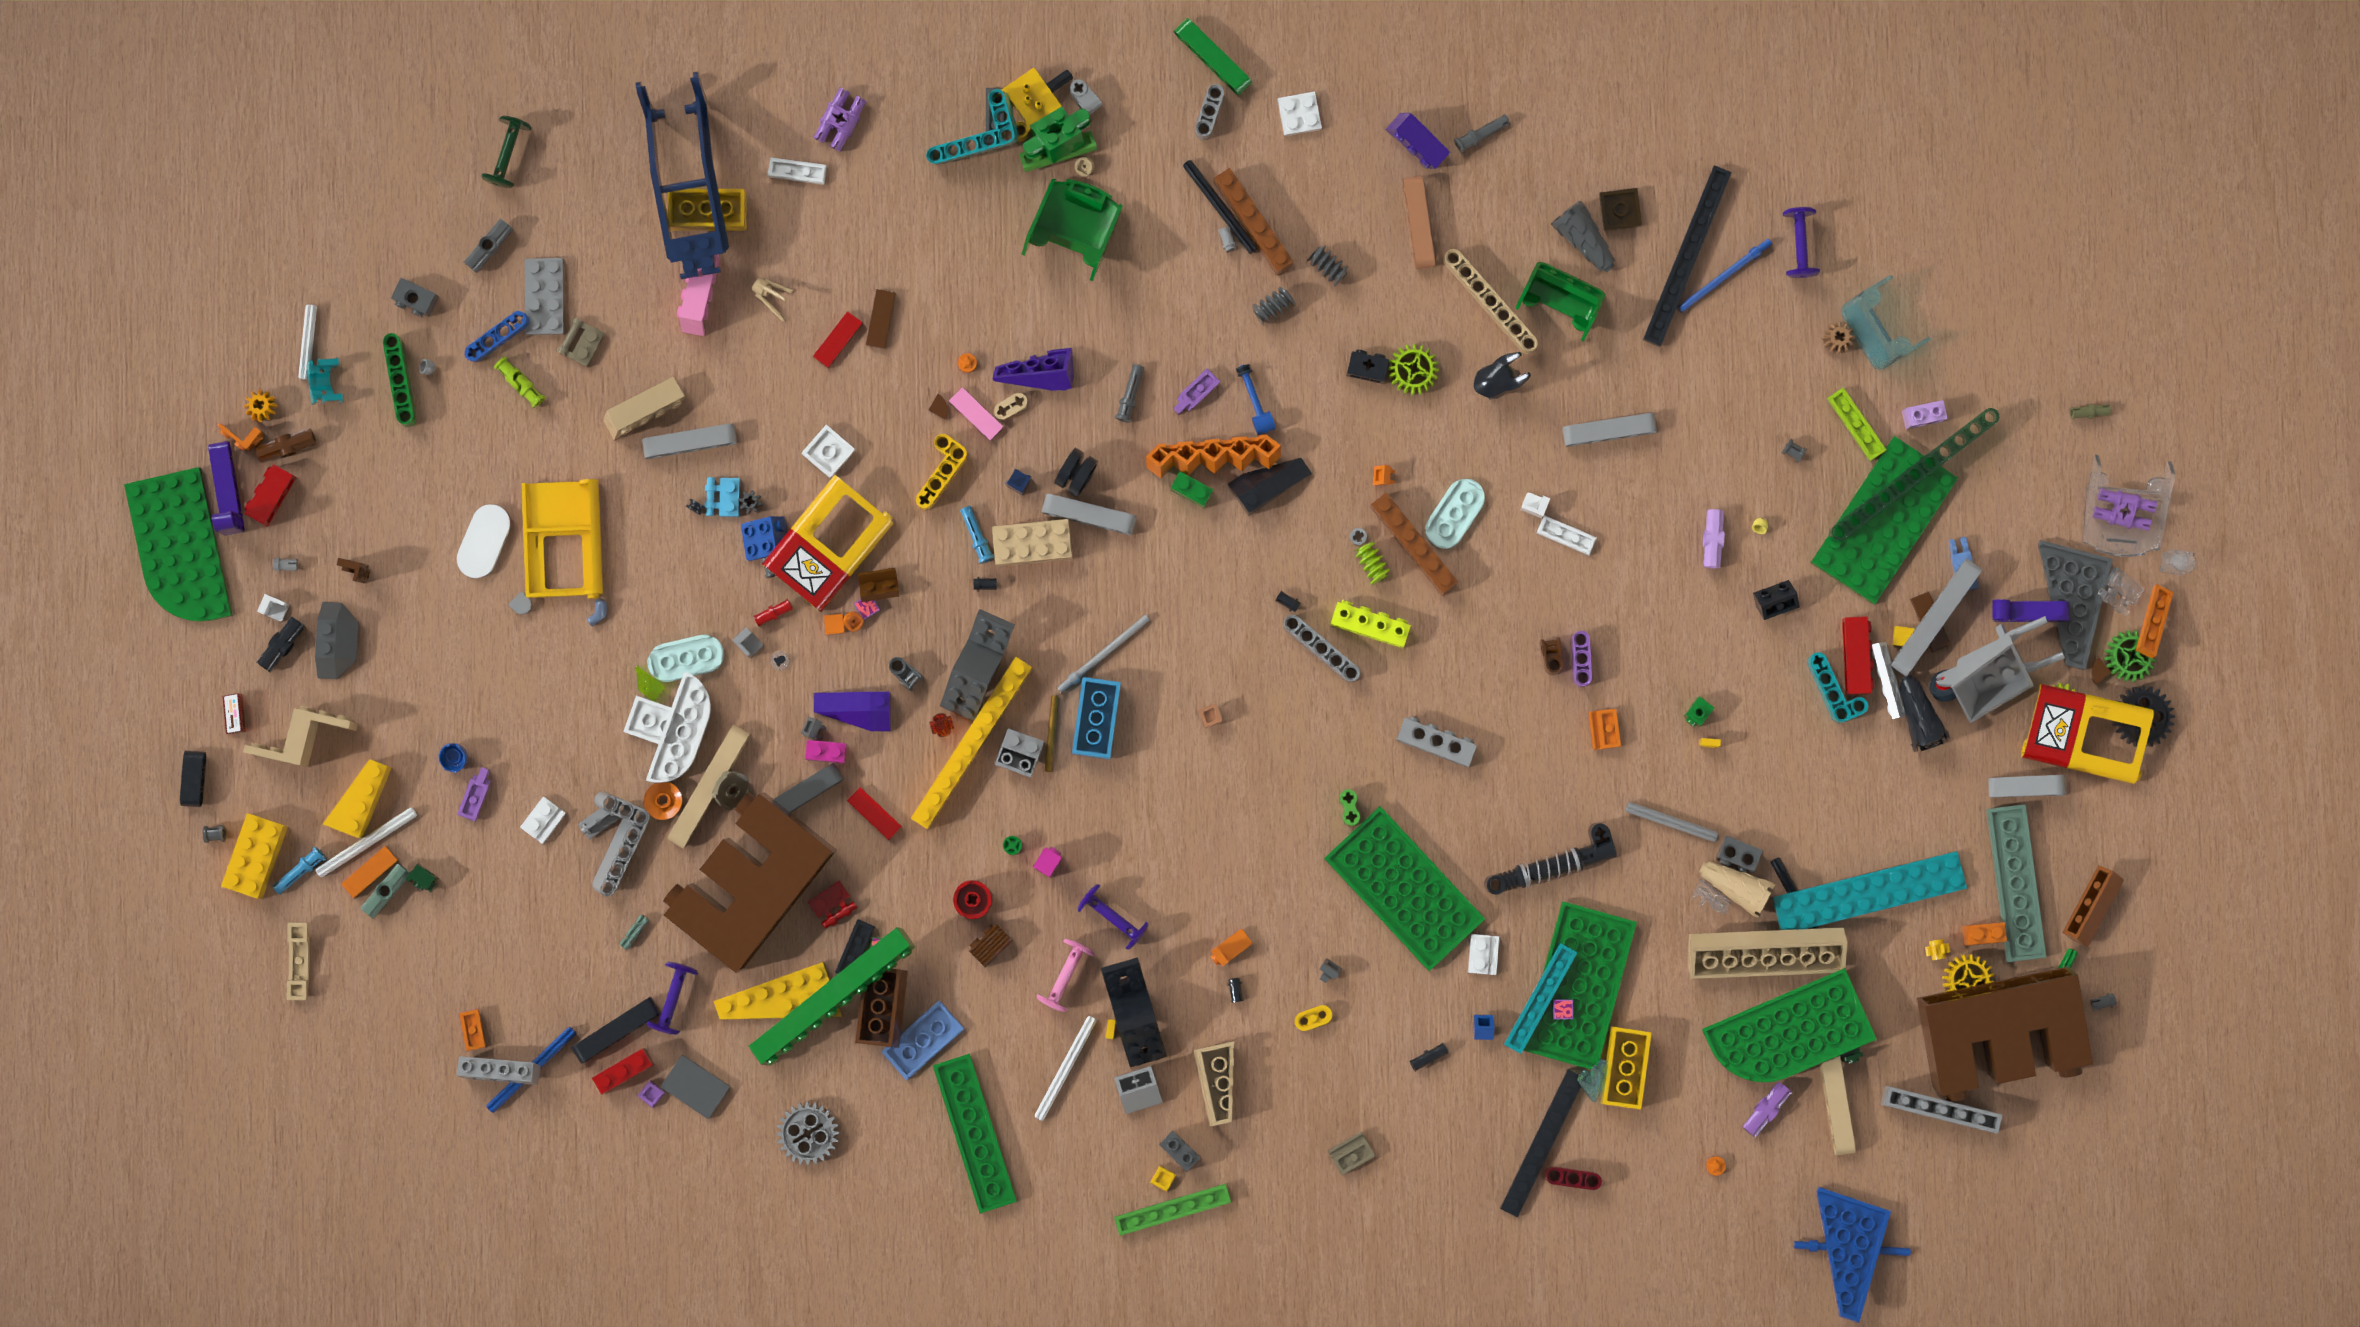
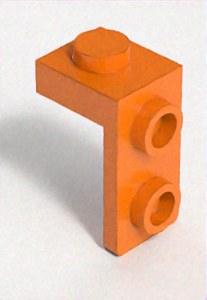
M221 423L217 425L221 429L220 433L227 439L232 437L236 441L234 444L242 451L247 449L251 452L264 439L263 436L265 434L256 427L252 429L244 440H241Z
M1240 929L1211 950L1213 955L1210 957L1216 965L1220 964L1223 967L1252 945V941L1243 929Z

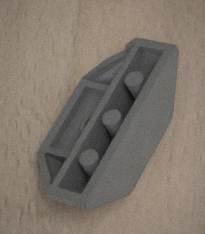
M322 602L317 619L315 648L316 670L319 679H338L357 660L359 622L343 603Z

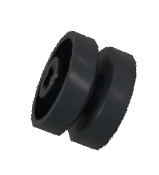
M1075 447L1061 467L1054 484L1064 488L1072 480L1069 492L1078 497L1091 480L1098 460L1089 456L1081 465L1084 452Z

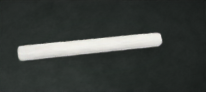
M411 807L316 868L319 877H324L415 818L417 816L416 811Z
M1091 1016L1086 1018L1035 1113V1118L1041 1121L1045 1119L1097 1022L1095 1018Z

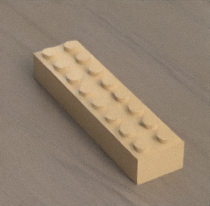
M1844 928L1689 934V974L1691 979L1834 973L1846 967L1847 938Z

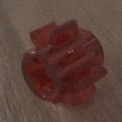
M944 713L936 714L932 718L933 721L929 722L932 734L937 733L939 737L948 736L951 733V729H954L951 716L947 717Z

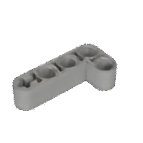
M2065 775L1988 778L1989 798L2067 795Z

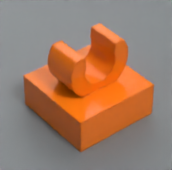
M1389 465L1374 466L1373 485L1385 486L1394 484L1395 481L1390 480V476L1396 471L1391 469Z

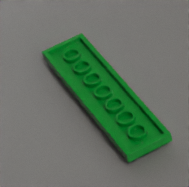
M970 1053L932 1065L979 1213L981 1214L1017 1202Z

